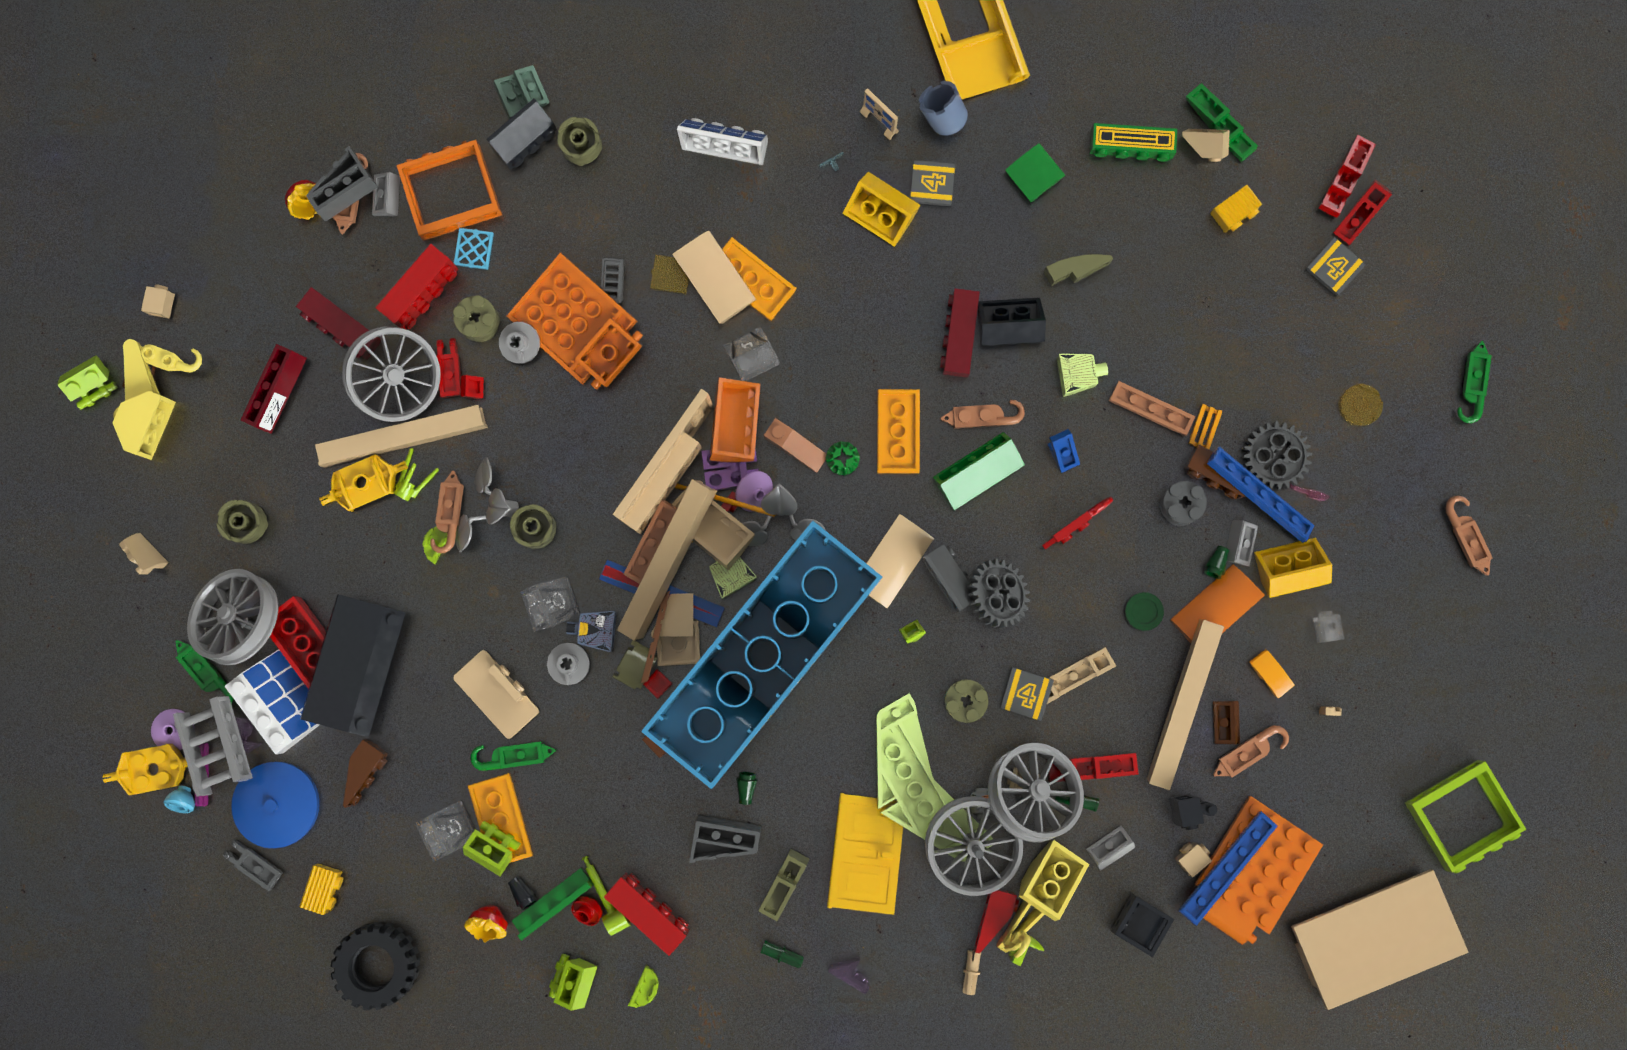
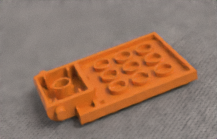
M559 253L506 316L512 322H525L532 325L540 337V347L581 384H584L591 375L594 376L595 379L591 386L596 390L601 384L608 387L643 346L639 342L643 337L642 333L638 330L633 335L629 333L638 321L562 253Z
M1248 796L1210 858L1212 861L1204 868L1195 883L1198 886L1259 811H1262L1277 825L1273 833L1203 917L1207 922L1241 945L1247 941L1251 944L1255 943L1257 936L1252 933L1256 926L1270 935L1323 846L1322 843L1252 796Z

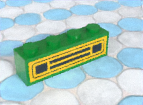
M1094 123L1091 128L1089 154H1095L1096 157L1114 155L1119 159H1125L1129 156L1136 157L1138 160L1157 158L1158 161H1169L1176 154L1177 129Z

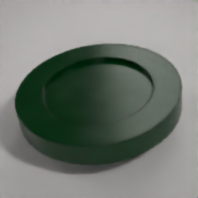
M1142 592L1135 594L1128 600L1125 606V617L1128 623L1137 630L1147 631L1156 628L1164 616L1162 602L1151 593Z

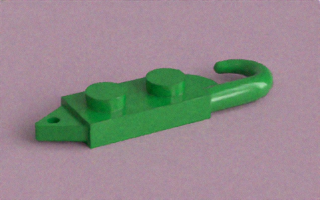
M1480 341L1474 350L1467 355L1462 394L1468 402L1475 404L1474 414L1471 417L1463 415L1460 407L1457 409L1458 417L1465 423H1475L1483 414L1492 355L1488 354L1483 341Z
M176 640L178 655L176 659L198 686L205 692H213L220 689L225 696H229L232 704L234 698L225 688L227 683L222 679L220 673L211 662L199 655L192 648L191 644Z
M542 741L504 746L494 750L492 761L479 762L477 760V753L484 749V746L481 745L473 749L470 760L476 769L487 771L545 763L544 760L557 750L542 744Z

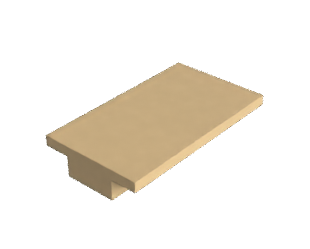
M703 389L699 391L613 513L622 523L640 535L652 520L661 500L667 499L702 449L700 443L693 436L714 408L709 394Z
M1431 869L1291 926L1298 942L1295 946L1310 982L1318 989L1327 1010L1469 953L1436 874Z

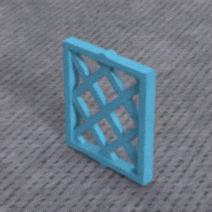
M459 228L454 264L471 269L488 270L494 233L477 229ZM471 232L473 235L467 239L464 233ZM486 234L488 235V237H486L484 240H481L478 235ZM461 236L465 239L463 243H461ZM476 237L480 243L473 246L470 241ZM489 240V245L487 248L484 243ZM468 243L471 249L465 253L461 247ZM482 245L486 251L479 254L476 249ZM459 249H460V251L463 253V255L458 258ZM474 251L478 257L471 261L467 255ZM487 254L485 262L482 257ZM465 257L469 261L468 264L459 262ZM480 259L484 265L478 266L474 265V263Z

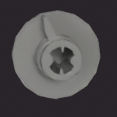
M513 322L507 325L501 332L499 348L502 355L508 361L517 364L526 363L538 354L540 337L532 325L525 322Z
M574 643L558 645L551 651L547 661L550 676L553 680L563 685L579 683L587 675L590 666L586 651Z

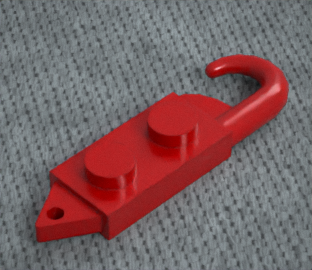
M1107 497L1051 536V539L1042 545L1043 548L1047 549L1060 541L1064 544L1073 537L1071 535L1073 531L1078 529L1081 532L1090 525L1088 521L1113 502V498Z

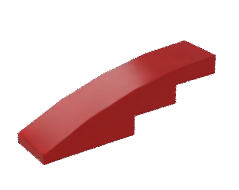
M1360 135L1355 137L1319 206L1320 210L1336 218L1340 215L1348 197L1351 195L1375 148V143Z
M1136 753L1069 758L1078 771L1081 780L1139 775ZM1053 763L1048 772V782L1062 775ZM1063 777L1056 782L1065 781V779Z

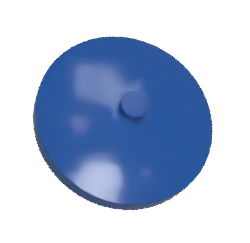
M268 762L252 768L251 774L253 778L238 782L232 797V816L238 830L247 840L264 848H282L298 842L312 829L319 813V794L314 781L303 769L288 762Z

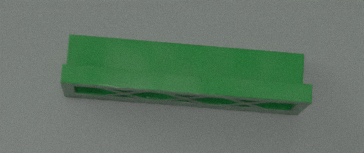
M582 867L512 920V923L520 932L517 936L521 941L593 886L591 879Z

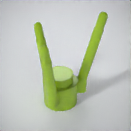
M413 448L409 449L405 462L407 466H409ZM413 463L406 478L407 469L401 472L394 494L406 501H409L411 497L416 498L420 490L439 472V469L436 468L416 489H413L415 485L409 482L416 468V464Z

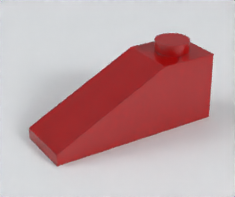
M1375 179L1333 233L1351 245L1390 198L1392 191Z
M998 889L987 895L974 945L975 953L980 954L1009 921L1013 912H1017L1019 899H1016L1017 895L1015 893Z

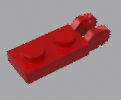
M450 338L451 354H445L443 340H437L438 355L436 356L440 366L439 390L441 398L461 396L460 362L455 338Z

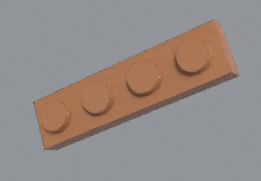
M1120 381L1117 382L1109 399L1110 402L1183 436H1187L1196 417Z
M661 500L624 572L625 576L639 584L641 583L677 510L676 506Z

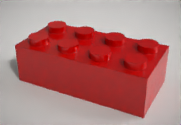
M430 244L375 308L399 328L410 330L416 324L417 317L429 309V303L442 294L443 287L455 279L459 269L446 255Z
M293 596L278 607L277 620L270 638L309 689L326 630L302 597Z
M625 873L604 898L670 956L689 933L690 929L687 928L689 924L680 916L676 918L671 913L673 910L665 902L662 904L655 899L656 894L649 888L644 889L639 885L640 880L634 874L630 873L628 875Z

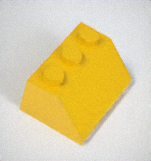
M867 172L858 182L843 214L895 247L921 205L875 175Z
M1316 538L1308 539L1304 543L1299 541L1254 552L1260 579L1269 598L1332 583V563Z

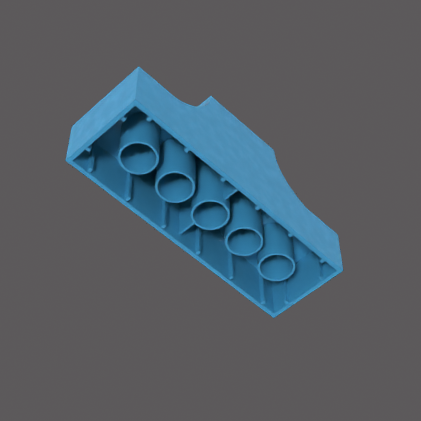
M812 521L641 732L712 789L883 577L817 523Z

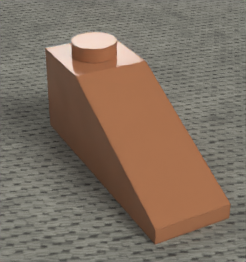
M776 418L764 434L765 440L816 473L826 460L825 452Z

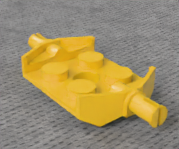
M372 455L333 472L331 491H329V494L319 497V500L323 506L332 501H337L346 510L353 512V509L385 495L394 494L396 475L408 469L407 463L403 461L396 465H391L379 455ZM365 477V486L358 488V478Z
M173 743L122 753L117 770L112 773L103 774V778L111 777L103 779V781L107 783L117 780L128 795H135L179 786L184 778L185 768L188 765L186 758L182 756L180 750ZM152 763L158 766V772L155 775L149 771Z

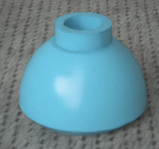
M178 786V789L169 793L163 802L168 809L178 813H190L195 807L194 798L190 793L191 788L187 786Z

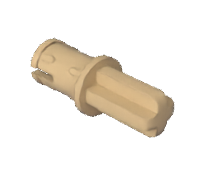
M967 950L966 969H963L965 973L963 993L975 995L977 977L980 975L978 970L981 953H975L973 960L974 950Z

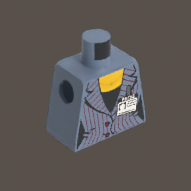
M617 612L580 614L579 622H567L566 634L578 635L577 644L613 652Z

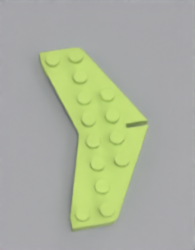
M910 693L882 708L876 714L877 808L879 809L896 799L897 803L880 813L925 840L932 818L943 806L954 799L932 776L916 705ZM962 808L952 813L950 816L964 833H970L966 810ZM971 816L973 832L976 833L979 823ZM948 817L938 829L940 832L960 839L964 837ZM984 827L981 835H983L987 831ZM935 836L934 846L938 849L962 845L944 837ZM989 836L985 841L992 840V836ZM963 851L948 853V855L955 858Z

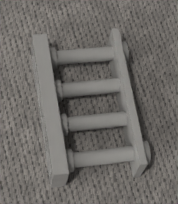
M229 696L209 699L211 708L190 716L189 712L173 714L175 728L178 730L192 779V788L195 791L196 797L213 794L211 786L232 778L233 782H241L253 778ZM214 716L217 729L196 737L193 724ZM220 737L223 749L202 757L199 745ZM226 757L229 770L208 778L205 765Z

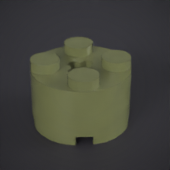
M571 117L565 120L559 127L558 145L567 160L583 166L598 157L602 150V140L597 127L591 120L584 117Z
M482 296L467 297L460 301L453 310L455 326L467 339L485 342L496 335L500 323L499 313ZM476 316H479V317H478V319H479L478 322H475V317H476Z
M231 500L225 503L217 515V529L225 539L241 544H250L257 541L268 527V521L262 508L245 500Z
M532 504L515 511L510 520V529L514 539L519 544L531 549H539L545 547L553 540L556 533V521L549 511L541 506ZM530 524H535L537 529L532 530L529 527Z
M632 640L631 645L634 647H628L616 671L619 674L614 672L612 678L635 690L636 687L641 689L644 684L641 681L649 648ZM654 656L652 668L657 660V656Z
M956 681L947 688L944 694L945 709L949 716L956 721L963 723L975 722L987 710V692L976 681ZM968 695V700H970L971 703L970 705L966 704L965 707H963V702L960 700L962 697H966Z

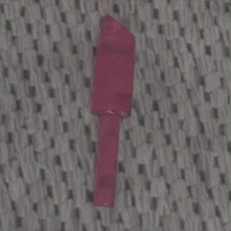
M1292 484L1290 485L1291 489L1306 493L1308 497L1326 501L1330 498L1329 495L1311 488L1307 490Z

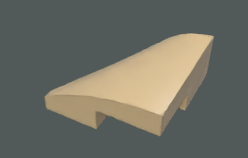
M141 533L133 534L119 544L129 561L138 565L135 570L139 574H149L154 568H164L169 563Z
M693 593L670 594L664 619L660 623L662 627L659 637H693Z

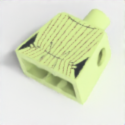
M1059 354L1056 358L1063 397L1093 388L1098 384V376L1108 375L1107 363L1095 364L1092 354Z
M740 557L729 570L717 561L709 566L722 599L758 579Z

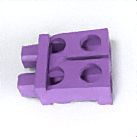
M755 449L754 461H751V462H756V461H757L756 449ZM710 450L701 451L706 486L717 491L735 489L745 475L753 471H759L758 469L747 470L746 463L748 462L711 461Z

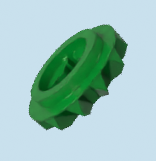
M837 442L827 451V465L832 472L838 475L850 474L859 465L860 455L857 448L850 442ZM841 449L845 456H851V458L846 460L845 467L841 460H834L841 455Z

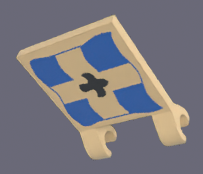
M867 88L864 93V105L860 113L867 118L871 112L887 127L884 136L891 140L893 135L899 132L897 129L898 117Z

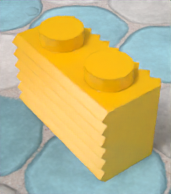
M1245 185L1216 206L1210 214L1221 229H1223V232H1227L1230 229L1235 231L1243 225L1241 222L1243 219L1248 217L1250 220L1259 213L1258 209L1262 203L1250 187Z
M319 863L313 865L299 907L321 915L332 911L336 904L335 892L340 889L343 883L342 871Z

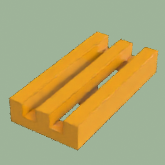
M1205 404L1201 405L1188 442L1189 445L1196 447L1200 444L1210 449L1222 410H1216ZM1207 411L1208 414L1204 426L1202 428L1198 442H1195V438L1201 420L1203 418L1204 412ZM1212 414H1215L1206 444L1203 445Z

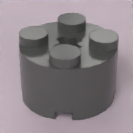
M1189 481L1177 482L1170 486L1162 494L1159 503L1162 515L1170 524L1175 526H1186L1195 522L1204 514L1207 505L1203 488ZM1182 499L1187 504L1184 508L1182 504H1179V501Z

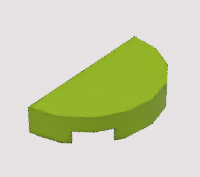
M434 527L426 533L422 544L427 559L436 564L441 553H437L432 549L430 540L433 538L436 546L443 547L447 541V533Z
M647 964L628 1006L635 1008L645 1006L657 994L659 986L658 976Z

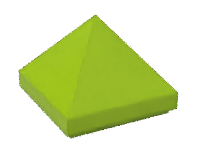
M918 620L899 629L907 643L918 641L926 633Z

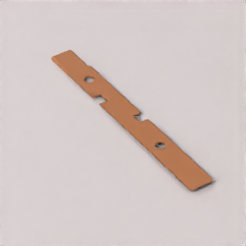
M670 591L666 592L660 604L652 637L654 642L650 645L641 683L647 682L649 679L662 627L660 623L664 619Z

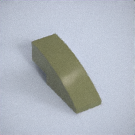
M1102 254L1070 257L1047 266L1044 274L1051 286L1069 276L1073 283H1076L1109 265L1113 257L1112 255Z
M790 849L758 910L759 912L778 921L809 862V858Z

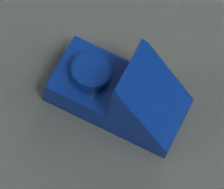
M1069 429L1049 438V450L1061 473L1080 465L1074 439Z

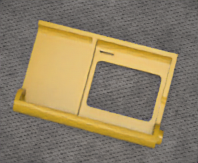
M917 0L945 81L955 84L962 100L1021 82L1030 76L1003 0H979L989 31L958 41L951 40L938 1Z

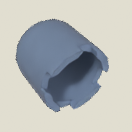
M941 81V85L934 88L929 86L922 92L919 97V108L936 133L948 136L959 132L967 122L968 112L955 84L950 81Z

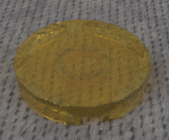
M1365 384L1354 385L1345 390L1341 396L1339 403L1340 413L1351 425L1366 426L1376 421L1382 414L1383 401H1381L1379 392L1372 386Z

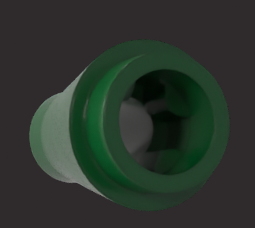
M1217 546L1216 551L1204 566L1206 575L1220 579L1225 574L1229 549Z
M739 772V777L736 778L739 804L750 805L758 779H756L755 773Z

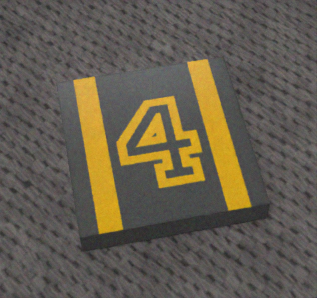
M914 160L910 199L918 204L951 206L955 164Z
M1334 237L1309 264L1306 270L1333 294L1338 296L1366 264Z
M1012 667L1001 708L1042 721L1054 679Z

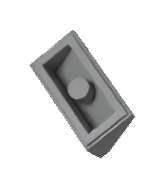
M391 172L375 174L374 182L378 188L373 190L372 215L398 216L400 176Z
M1243 520L1232 521L1226 547L1229 549L1227 562L1250 567L1258 525Z
M1119 826L1086 848V851L1101 871L1134 849L1135 844L1124 828Z

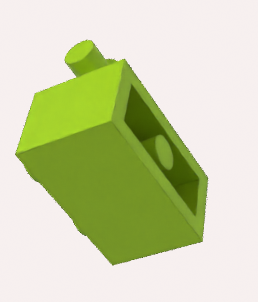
M97 355L61 375L57 384L70 401L80 396L82 397V400L76 403L80 410L87 406H93L95 401L102 397L110 396L112 391L118 388L114 381L107 385L105 384L109 377V370ZM95 387L99 388V390L95 391L92 394H89L88 392Z
M483 821L480 829L485 831V834L475 829L463 846V852L470 859L496 875L501 876L512 860V851L507 848L511 847L517 850L521 843L516 841L515 837L511 834L507 835L498 830V826L492 823L490 825ZM492 837H495L496 839L500 840L502 843L499 844V843L495 842L494 840H492L491 838H492Z
M561 954L560 960L556 962L554 979L550 981L549 987L551 989L548 996L555 998L554 1003L571 1011L585 1008L597 966L581 958L569 960V955Z

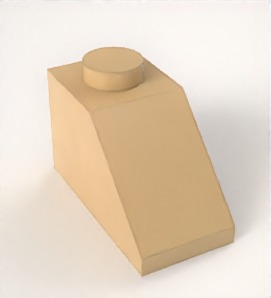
M1187 129L1182 132V136L1202 158H1209L1211 162H1219L1228 156L1229 130Z

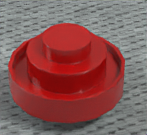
M580 896L571 906L574 917L579 922L588 926L596 925L603 915L600 905L594 898Z

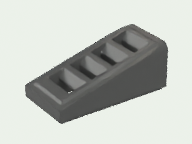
M603 257L601 289L606 293L607 291L617 292V295L609 296L617 303H621L623 301L624 258ZM607 265H618L619 269H607ZM607 274H618V278L607 277ZM607 282L618 283V286H607Z

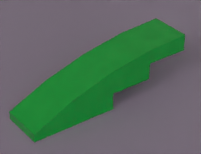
M1202 83L1186 96L1187 101L1209 129L1229 130V150L1241 162L1257 149L1258 145L1243 132L1244 127L1230 115V109Z

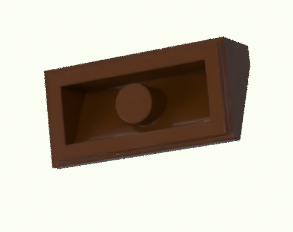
M1213 701L1215 744H1240L1239 701Z

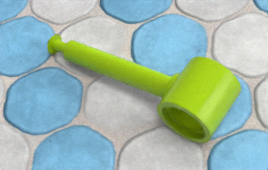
M585 856L582 858V861L584 860L587 866L586 871L607 911V914L602 916L603 924L608 933L613 936L631 926V922L604 898L607 891L594 865L590 864L589 857Z

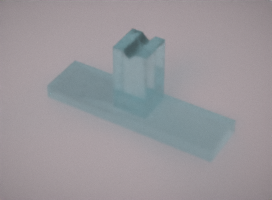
M841 152L819 164V167L821 168L830 163L834 171L838 170L839 166L835 159L841 157L844 153Z

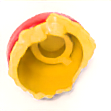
M301 180L294 183L288 189L285 195V204L291 216L309 220L314 217V214H317L306 197L316 183L311 180Z
M495 905L483 906L473 911L464 923L465 929L471 935H474L475 939L479 940L481 938L484 943L490 939H502L507 934L508 922L505 920L499 907Z

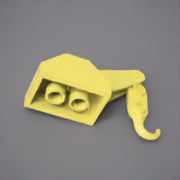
M128 339L123 344L125 401L120 403V406L114 411L112 423L123 450L152 460L176 402L159 394L148 364L166 371L190 373L199 369L202 364V356L198 350L191 349V352L196 356V361L189 365L170 351L151 344L142 347L139 342Z
M1055 840L1050 841L1032 861L1025 873L1019 892V897L1023 899V902L1008 928L997 942L996 947L1005 953L1019 948L1014 957H1020L1031 942V937L1026 932L1044 915L1054 921L1060 920L1090 864ZM1032 905L1033 907H1035L1032 910V912L1026 917V919L1020 924V926L1016 929V927L1018 926V924L1020 923V921L1022 920L1030 906Z

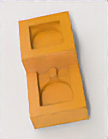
M1265 649L1249 662L1257 675L1265 681L1275 697L1280 698L1295 686L1268 650Z

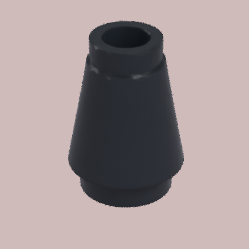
M519 876L508 882L517 907L525 910L537 901L534 897L536 894Z

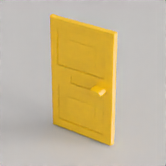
M840 793L827 908L833 907L894 915L903 826L880 812L897 803L896 800L878 809L877 798Z

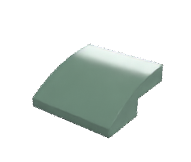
M533 65L515 70L513 75L496 79L493 82L508 119L513 117L533 98L541 107L549 104L547 95Z

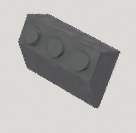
M942 545L924 556L922 561L957 613L970 605L969 603L973 600L972 597L967 596V594L972 592V590L967 588V585L972 583H969L965 577L968 573L962 564L958 566L954 558L956 555L953 550Z

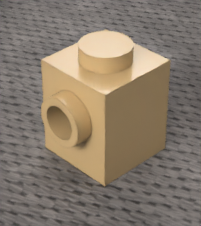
M146 286L141 311L148 315L170 319L175 294L168 291L166 286Z
M1190 842L1185 844L1180 849L1181 853L1174 858L1186 874L1192 878L1212 861L1208 856L1210 854L1209 850L1203 844L1198 845L1194 842L1192 844Z

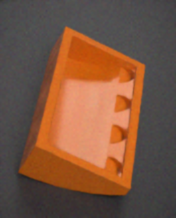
M719 377L715 394L710 449L711 461H754L760 395L759 383Z
M1232 564L1225 570V574L1220 579H1215L1173 616L1170 621L1192 643L1199 619L1224 626V632L1265 595L1240 569Z

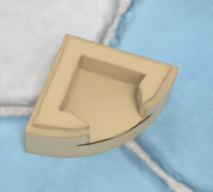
M1321 706L1319 707V715L1342 716V708Z

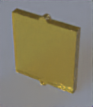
M656 255L654 268L651 270L652 280L650 289L687 294L689 278L674 257Z

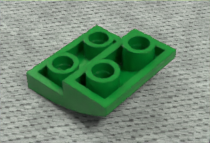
M1040 143L1005 169L1030 202L1036 200L1065 176L1064 172Z

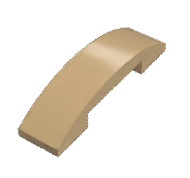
M1105 647L1050 676L1049 678L1054 679L1048 703L1092 678L1116 667L1107 648Z

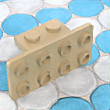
M482 650L454 675V681L507 739H511L538 715L539 709L523 692L525 690L524 687L517 680L514 682L509 677L510 672L507 668L499 665L487 651Z

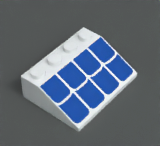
M696 118L691 120L685 119L678 125L677 132L682 150L763 165L768 138L762 131H744L743 128L738 126L728 128L717 122L707 124Z
M279 649L225 685V688L275 754L286 752L319 726V724L300 719L309 689Z

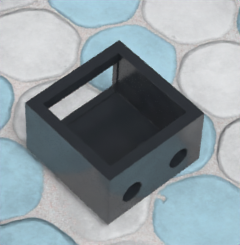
M1131 894L1111 932L1153 957L1175 919L1136 895Z

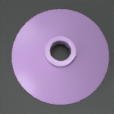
M762 471L748 473L737 486L736 501L762 508L761 500L773 490L771 478ZM742 508L745 511L753 512L752 510Z
M179 709L165 710L157 715L152 723V739L157 746L173 743L179 750H182L173 714L185 712ZM169 726L173 729L171 734L167 733Z

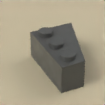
M349 145L340 160L332 164L333 168L325 177L322 176L306 195L315 211L325 222L378 188L359 157Z
M698 815L689 863L757 853L762 826Z

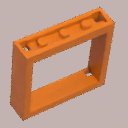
M465 140L461 145L455 147L447 146L439 152L425 153L421 158L415 160L407 159V162L397 165L418 235L423 241L502 215L486 162L477 140L469 142ZM475 154L491 203L425 225L409 175Z

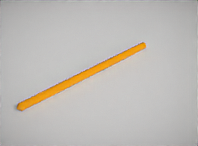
M678 483L675 486L676 489L685 490L688 487ZM715 494L713 498L714 500L772 517L776 516L768 514L760 507Z

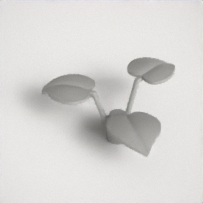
M485 457L480 463L474 479L476 491L478 493L484 491L490 495L486 515L468 518L467 515L463 514L459 518L455 539L459 552H462L471 540V523L473 521L486 519L488 524H494L502 517L512 518L515 511L519 509L518 502L505 500L500 489L495 488L492 492L489 490L488 486L492 481V469L488 457Z
M777 484L761 500V507L768 514L789 515L791 524L794 527L790 531V536L795 541L812 521L826 531L825 527L814 519H803L798 524L795 522L793 514L797 510V502L781 484ZM767 516L763 526H760L756 521L742 523L755 534L748 546H758L767 540L768 534L764 530L767 528L772 516Z

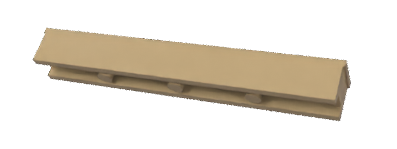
M479 405L315 444L319 460L318 465L326 468L367 458L375 454L379 455L485 429L488 426L485 422L482 407L479 408Z
M691 480L617 631L634 641L644 638L717 490L706 486L700 480Z
M1199 619L1146 778L1149 784L1167 790L1171 789L1224 629L1222 625Z

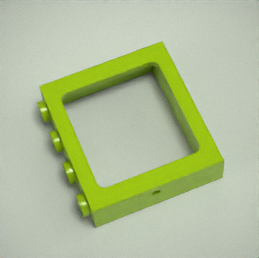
M1477 760L1405 802L1445 871L1451 873L1463 871L1466 869L1465 865L1482 860L1485 857L1484 854L1489 851L1499 850L1503 847L1502 844L1504 842L1519 838L1521 832L1526 830L1486 761ZM1476 778L1503 825L1462 851L1450 856L1422 808Z

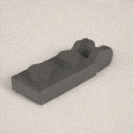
M233 840L231 845L242 853L241 857H237L230 851H225L223 856L234 864V867L267 891H270L284 872L252 849L247 848L246 845L238 840Z

